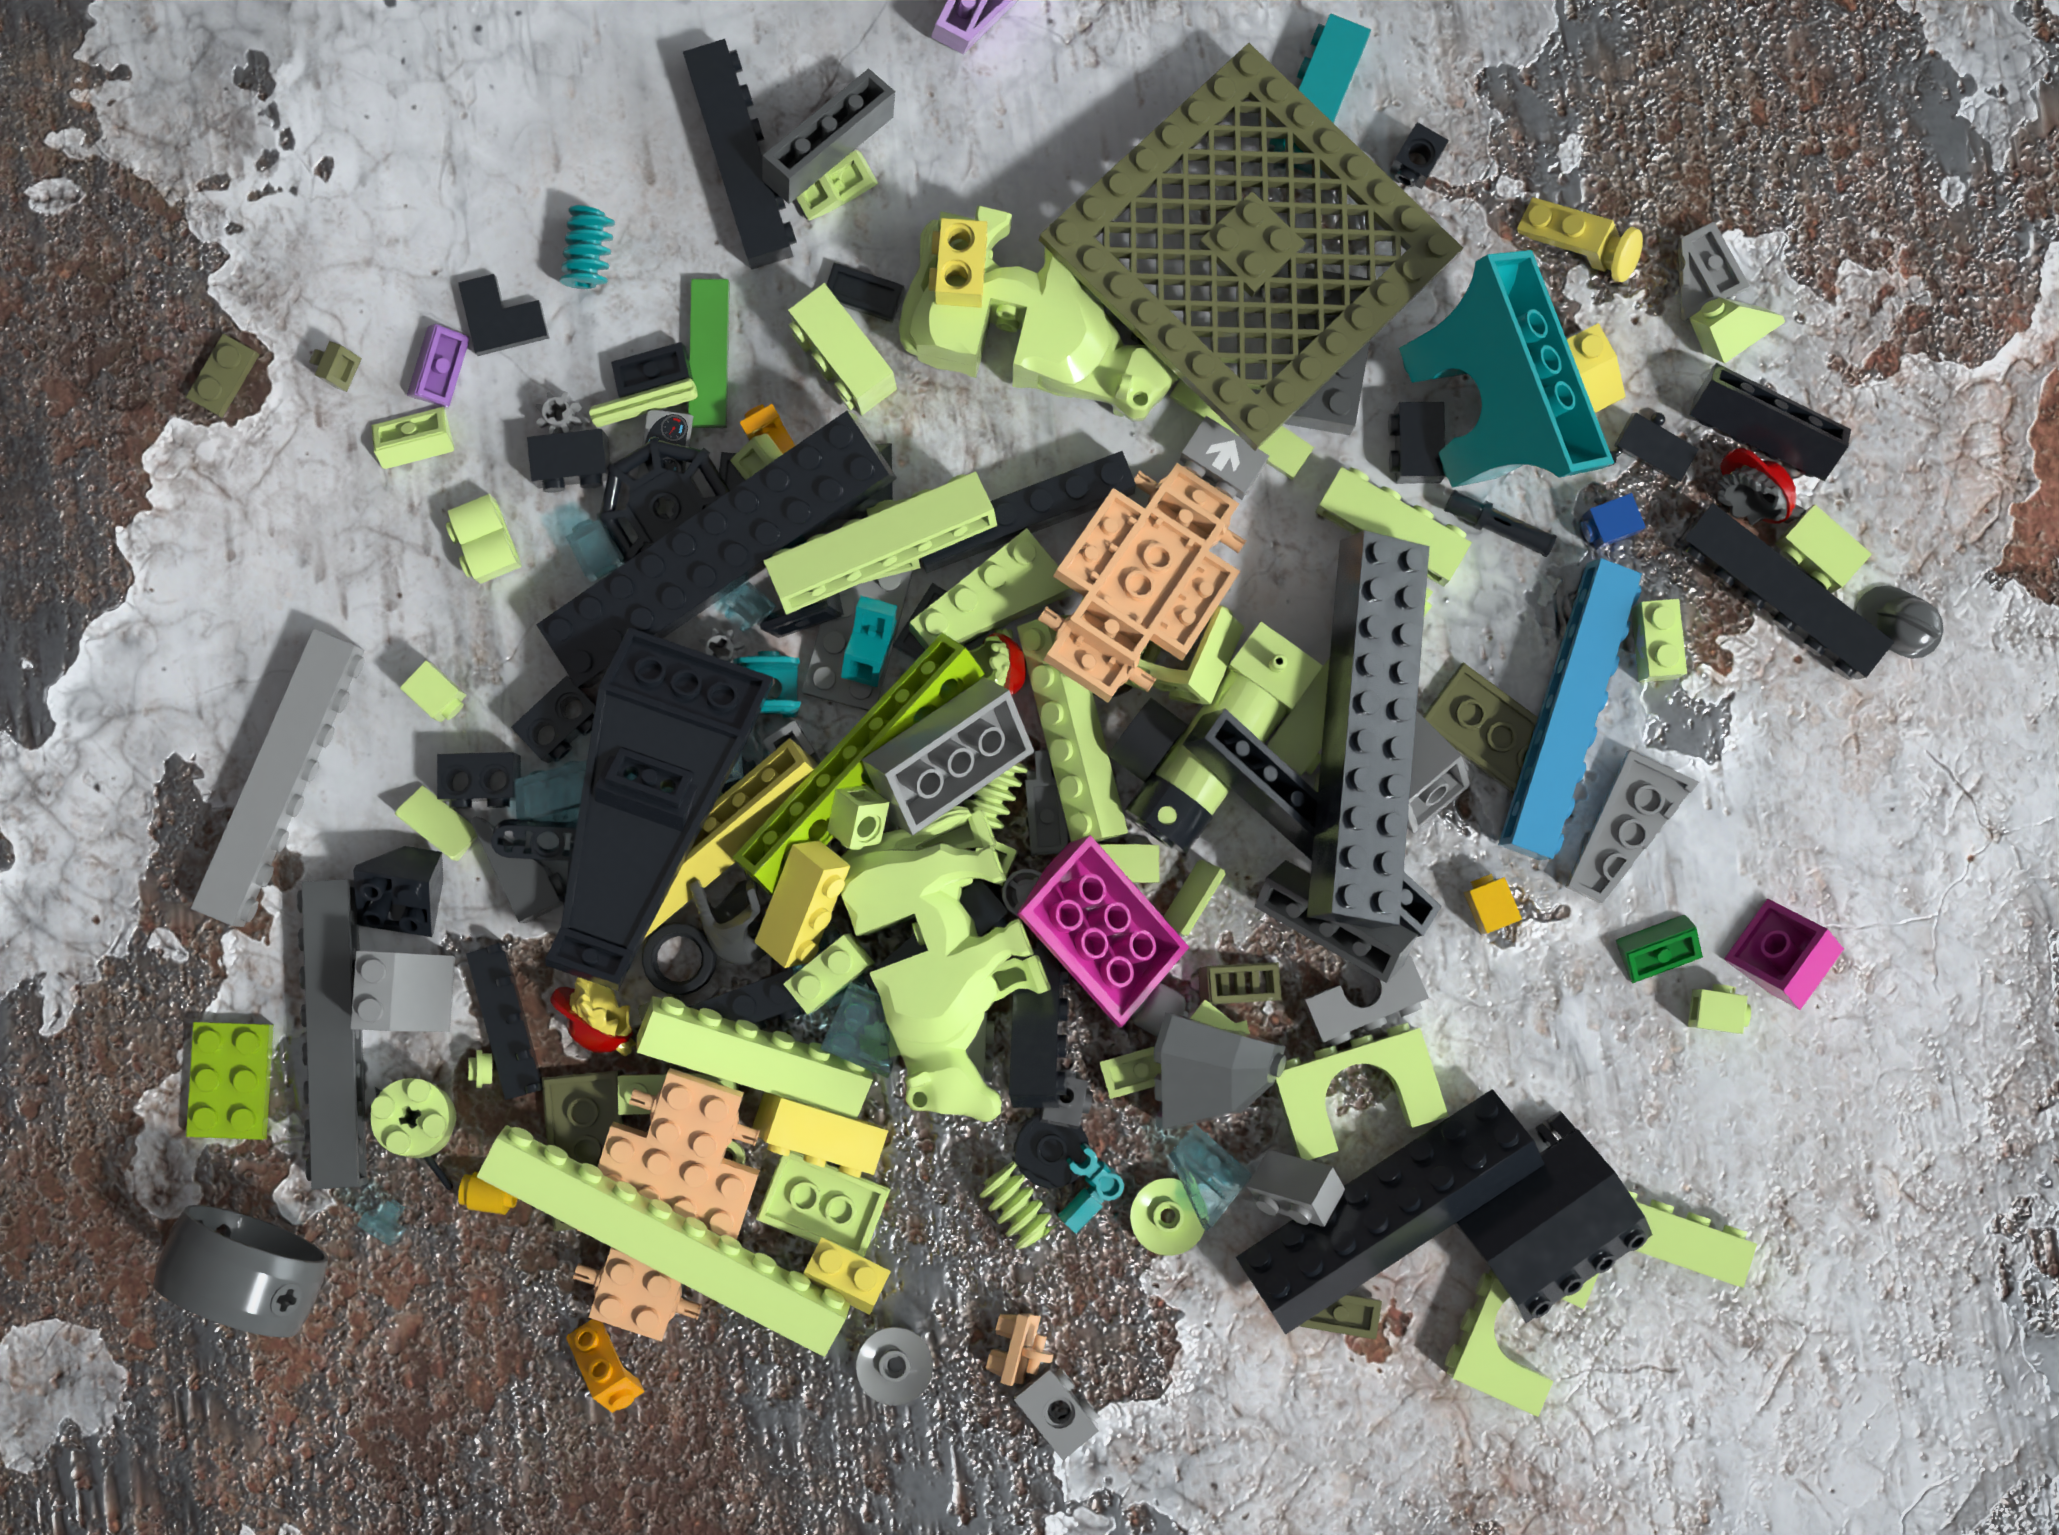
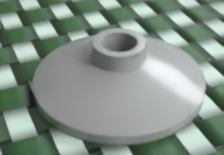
M888 1327L873 1333L861 1346L856 1360V1374L862 1389L873 1400L889 1406L904 1405L917 1399L928 1387L933 1373V1358L928 1345L918 1334L902 1327ZM893 1357H897L902 1361L903 1367L898 1371H893L888 1366V1361Z

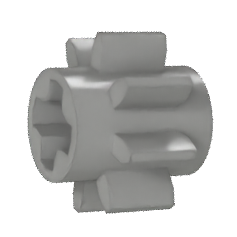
M566 391L562 393L561 398L554 397L548 392V400L543 405L536 404L535 406L543 416L536 423L540 428L550 425L548 434L571 432L570 430L575 425L582 426L583 424L575 414L582 409L579 402L569 405L570 395ZM562 409L564 419L557 422L555 411Z
M713 628V637L708 641L705 639L699 640L705 647V654L717 657L713 652L716 646L722 648L726 643V648L730 653L728 657L720 656L719 658L733 663V659L739 658L737 651L745 648L743 642H736L734 644L731 642L734 638L732 630L727 631L726 635L722 636Z

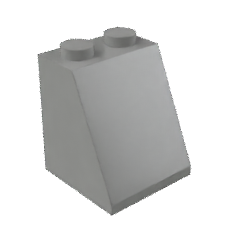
M1417 711L1407 827L1413 833L1471 786L1462 755Z
M356 951L351 1029L450 1032L455 956Z

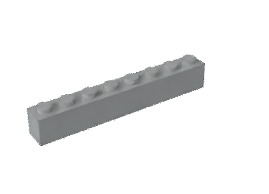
M313 628L190 909L237 927H244L246 922H250L253 919L259 904L256 898L261 887H265L273 875L274 867L271 866L276 853L281 852L289 837V832L286 831L291 818L296 817L303 806L304 797L301 795L307 782H311L318 772V756L322 747L326 748L332 740L334 734L332 724L337 713H341L348 703L350 694L347 690L352 678H357L362 671L365 661L362 655L365 650Z

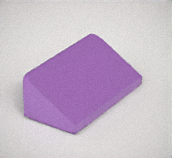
M437 324L428 326L407 396L448 408L470 337Z

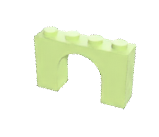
M1407 1022L1387 1028L1388 1036L1374 1040L1372 1034L1350 1040L1352 1047L1337 1051L1336 1045L1314 1051L1315 1059L1301 1063L1298 1056L1286 1060L1284 1071L1279 1078L1276 1077L1274 1085L1298 1158L1312 1160L1339 1151L1326 1111V1092L1332 1079L1340 1071L1355 1064L1373 1065L1389 1077L1395 1088L1408 1127L1414 1128L1449 1117L1421 1028L1414 1027L1410 1029Z
M1490 1269L1489 1274L1484 1272L1479 1279L1475 1294L1479 1295L1474 1309L1468 1308L1462 1319L1460 1329L1464 1332L1459 1344H1453L1447 1354L1445 1365L1448 1366V1370L1446 1373L1461 1383L1539 1417L1553 1380L1544 1374L1507 1358L1500 1350L1495 1338L1494 1325L1496 1315L1502 1304L1509 1298V1295ZM1599 1273L1586 1281L1577 1293L1565 1296L1562 1300L1584 1309Z

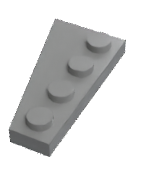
M1632 750L1627 751L1565 887L1598 903H1603L1633 866L1634 861L1649 846L1658 831L1674 815L1679 805L1699 782Z

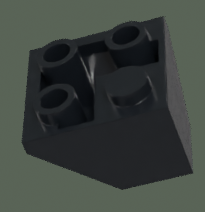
M403 846L355 865L353 874L358 926L427 937L433 936L443 885L442 852Z

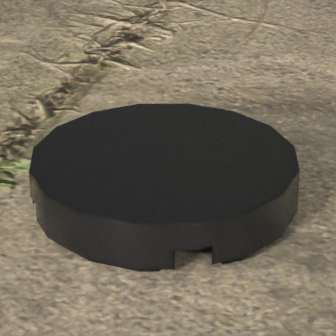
M1040 1114L1027 1120L1018 1131L1014 1144L1015 1162L1025 1178L1034 1185L1047 1189L1064 1187L1077 1180L1080 1176L1070 1169L1066 1160L1070 1157L1078 1164L1086 1160L1087 1155L1080 1145L1082 1143L1089 1145L1088 1137L1081 1125L1075 1129L1039 1122Z

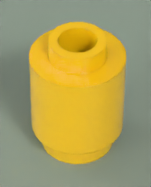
M475 1171L472 1175L465 1174L462 1177L458 1201L460 1205H467L468 1210L506 1215L509 1208L516 1206L518 1198L477 1178L479 1172Z

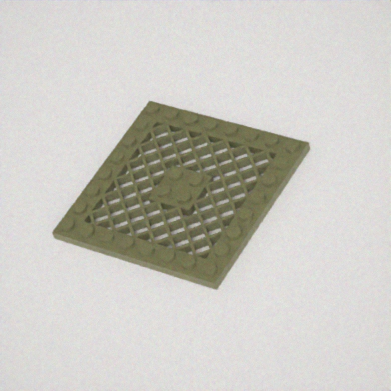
M1250 43L1244 46L1040 234L1038 240L1254 451L1269 439L1463 250V247ZM1232 113V125H1219ZM1240 113H1258V126H1240ZM1266 116L1277 127H1266ZM1214 136L1233 137V150H1214ZM1206 137L1207 149H1193ZM1241 137L1259 138V151H1241ZM1267 138L1285 139V152H1267ZM1293 142H1294L1304 153H1295V152H1293ZM1181 160V174L1167 173ZM1188 160L1207 161V174H1188ZM1215 161L1233 162V175H1215ZM1241 162L1259 163L1260 176H1241ZM1267 163L1285 164L1286 177H1268ZM1294 164H1311L1312 178L1294 177ZM1320 168H1321L1331 179L1320 178ZM1155 184V198L1141 197ZM1162 184L1181 185V199L1162 198ZM1189 185L1207 186L1208 200L1189 199ZM1215 186L1234 187V200H1215ZM1242 187H1260V198L1252 191L1242 200ZM1268 188H1286V202H1268ZM1294 189H1312V203L1295 202ZM1321 190H1338L1339 204L1321 203ZM1347 194L1357 204H1347ZM1129 208V222H1114ZM1136 208L1155 209V223L1136 222ZM1163 209L1181 210L1182 224L1163 223ZM1189 210L1208 211V225L1189 224ZM1216 211H1230L1216 224ZM1276 213H1287V224ZM1295 214H1313V228H1295ZM1321 214L1339 215V229L1322 228ZM1347 215L1365 216V230L1348 229ZM1374 220L1384 230H1374ZM1101 233L1102 244L1096 239ZM1110 233H1129V247H1110ZM1136 233L1155 234L1156 248H1136ZM1163 234L1182 235V249H1163ZM1190 235L1204 236L1198 244L1202 250L1190 249ZM1303 239L1314 240V253H1299L1306 244ZM1322 239L1340 240V254H1322ZM1348 240L1366 241V255L1349 254ZM1375 241L1392 242V256L1375 255ZM1401 246L1406 250V252L1402 256ZM1116 258H1129V270ZM1137 259H1156V274L1137 273ZM1163 260H1182L1183 275L1164 274ZM1190 260L1209 261V275H1190ZM1217 264L1229 276H1217ZM1288 264V278L1274 277ZM1296 264H1314L1315 279L1297 278ZM1323 264L1340 265L1341 279H1323ZM1349 265L1367 266V280H1349ZM1375 266H1388L1389 268L1376 280ZM1143 284L1156 285V296ZM1164 285H1183V300H1164ZM1190 286H1209V301L1191 300ZM1217 286L1236 287V302L1217 301ZM1262 288V302H1244V291L1253 297ZM1270 288L1289 289V303H1271ZM1297 289H1315V304L1297 303ZM1323 290H1341L1342 305L1324 304ZM1350 290L1364 291L1350 305ZM1170 310L1183 311V323ZM1191 311L1210 312V326H1191ZM1218 312H1236L1237 327H1218ZM1244 313H1263V328L1245 327ZM1271 313L1289 314V329L1271 328ZM1297 314L1316 315V329H1298ZM1324 315H1339L1324 330ZM1198 337H1210V349ZM1218 337L1237 338V353L1218 352ZM1245 338L1263 339L1264 354L1245 353ZM1271 339H1290V354H1272ZM1298 340H1313L1298 355ZM1225 363H1237L1238 376ZM1245 364H1264V379H1246ZM1272 364L1287 365L1272 380ZM1251 389H1256V390H1261V391H1260L1258 394H1256V393H1254Z

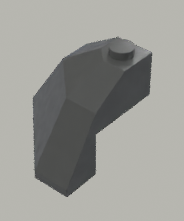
M1165 1012L1154 1047V1062L1161 1064V1074L1158 1073L1154 1078L1155 1099L1161 1101L1160 1109L1156 1114V1127L1178 1129L1243 1112L1275 1083L1276 1077L1279 1078L1282 1075L1286 1065V1056L1283 1055L1286 1046L1245 1032L1220 1029L1179 1014Z

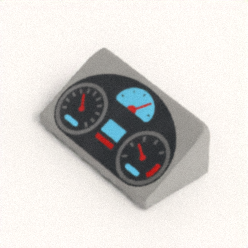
M648 410L642 446L650 441V437L659 436L660 440L689 447L693 416L661 410ZM663 456L664 468L685 473V461ZM652 458L639 465L637 479L654 469Z

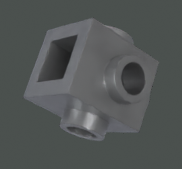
M1061 1069V1071H1066L1067 1074L1066 1094L1069 1096V1103H1063L1060 1100L1059 1108H1041L1039 1122L1077 1129L1080 1127L1082 1113L1089 1114L1093 1091L1087 1090L1088 1081L1079 1079V1072Z

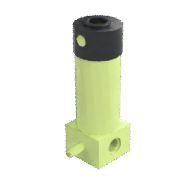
M1261 621L1226 669L1212 703L1203 704L1158 768L1149 775L1125 808L1126 813L1135 820V823L1153 838L1171 849L1174 848L1183 854H1187L1212 820L1214 812L1231 790L1226 783L1182 745L1199 719L1204 714L1226 708L1259 740L1265 743L1282 718L1286 717L1299 701L1323 665Z

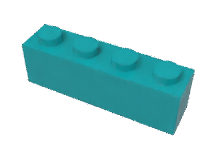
M1330 13L1326 25L1318 23L1310 43L1316 49L1312 58L1304 57L1296 78L1302 80L1299 91L1334 123L1372 29ZM1270 139L1269 144L1275 146L1273 152H1285V139ZM1293 142V152H1295V153H1304V152ZM1294 164V168L1312 175L1311 164Z

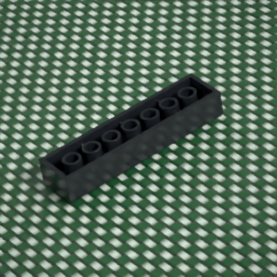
M1491 1089L1344 1185L1345 1190L1325 1227L1310 1222L1304 1225L1291 1220L1236 1256V1259L1286 1335L1545 1164L1534 1139L1496 1092Z

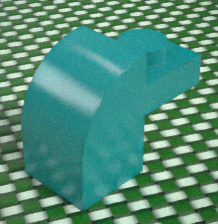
M860 595L856 606L853 632L844 653L841 678L878 687L895 633L897 605Z

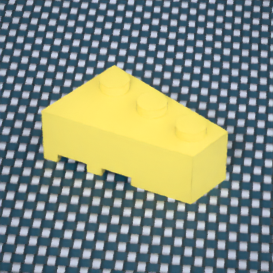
M767 1092L763 1093L752 1126L753 1129L760 1130L758 1137L764 1142L769 1143L767 1150L784 1156H789L791 1150L804 1154L803 1160L808 1163L825 1167L826 1161L840 1165L838 1171L860 1178L862 1172L874 1175L888 1134V1130L880 1125L859 1118L857 1120Z

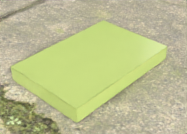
M791 1150L789 1156L781 1155L756 1220L816 1244L823 1237L864 1258L891 1188L861 1176L858 1178L838 1171V1167L828 1163L825 1164V1167L808 1163L803 1160L804 1154Z

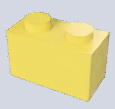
M821 1237L804 1271V1275L809 1278L812 1284L824 1290L832 1289L837 1291L845 1298V1301L851 1303V1306L870 1315L891 1271Z

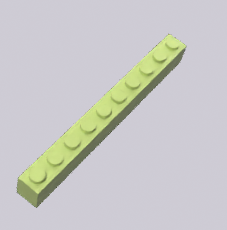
M506 1125L497 1136L477 1175V1178L823 1357L828 1353L847 1318L851 1303L845 1301V1298L837 1291L832 1289L824 1290L812 1284L804 1274L797 1271L789 1272L777 1266L771 1257L762 1253L754 1254L743 1248L740 1242L733 1237L727 1235L720 1236L708 1230L706 1225L700 1220L693 1217L685 1218L673 1212L667 1203L658 1199L650 1200L644 1197L629 1183L623 1181L616 1182L604 1176L602 1171L596 1166L588 1163L581 1164L569 1158L563 1149L554 1145L546 1146L538 1142L525 1129L519 1127L512 1128Z

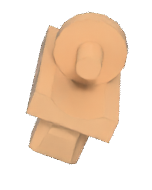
M1032 1313L1018 1315L1000 1314L995 1330L997 1335L1011 1339L1009 1350L1005 1352L999 1349H992L986 1364L987 1370L1001 1377L1000 1383L1013 1386L1014 1383L1024 1384L1026 1372L1037 1375L1040 1362H1052L1054 1354L1044 1350L1047 1337L1037 1334L1041 1316Z

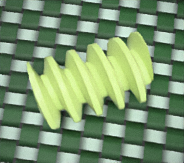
M1017 763L972 794L976 798L975 800L965 799L962 805L969 809L970 814L978 810L985 811L991 829H1003L1005 825L996 817L997 815H1009L1010 810L1002 803L1003 801H1015L1016 799L1008 788L1021 787L1022 783L1014 774L1027 773L1028 769L1022 764Z
M1013 1161L983 1182L985 1187L979 1196L981 1199L993 1196L994 1200L988 1207V1210L991 1212L1002 1209L1003 1212L998 1218L997 1223L1011 1222L1012 1225L1005 1234L1007 1237L1020 1235V1239L1014 1246L1018 1250L1035 1243L1057 1225L1046 1227V1224L1052 1217L1049 1212L1037 1214L1043 1204L1040 1199L1028 1201L1034 1192L1032 1187L1019 1188L1025 1180V1176L1023 1174L1011 1176V1173L1017 1166Z

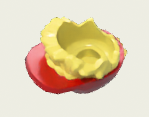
M578 977L574 983L575 989L566 986L559 987L552 993L550 1002L556 1010L567 1017L568 1033L578 1045L596 1053L617 1050L623 1056H627L632 1052V1047L636 1045V1042L631 1038L633 1030L629 1025L630 1006L619 1007L614 990Z

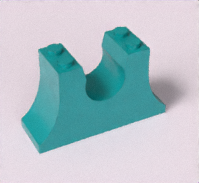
M1533 251L1487 254L1475 261L1469 287L1456 308L1436 327L1399 348L1404 369L1409 374L1412 383L1468 374L1475 381L1480 391L1482 407L1475 427L1464 436L1454 437L1439 452L1444 474L1448 478L1451 487L1497 479L1523 465L1545 469L1561 478L1603 469L1614 464Z

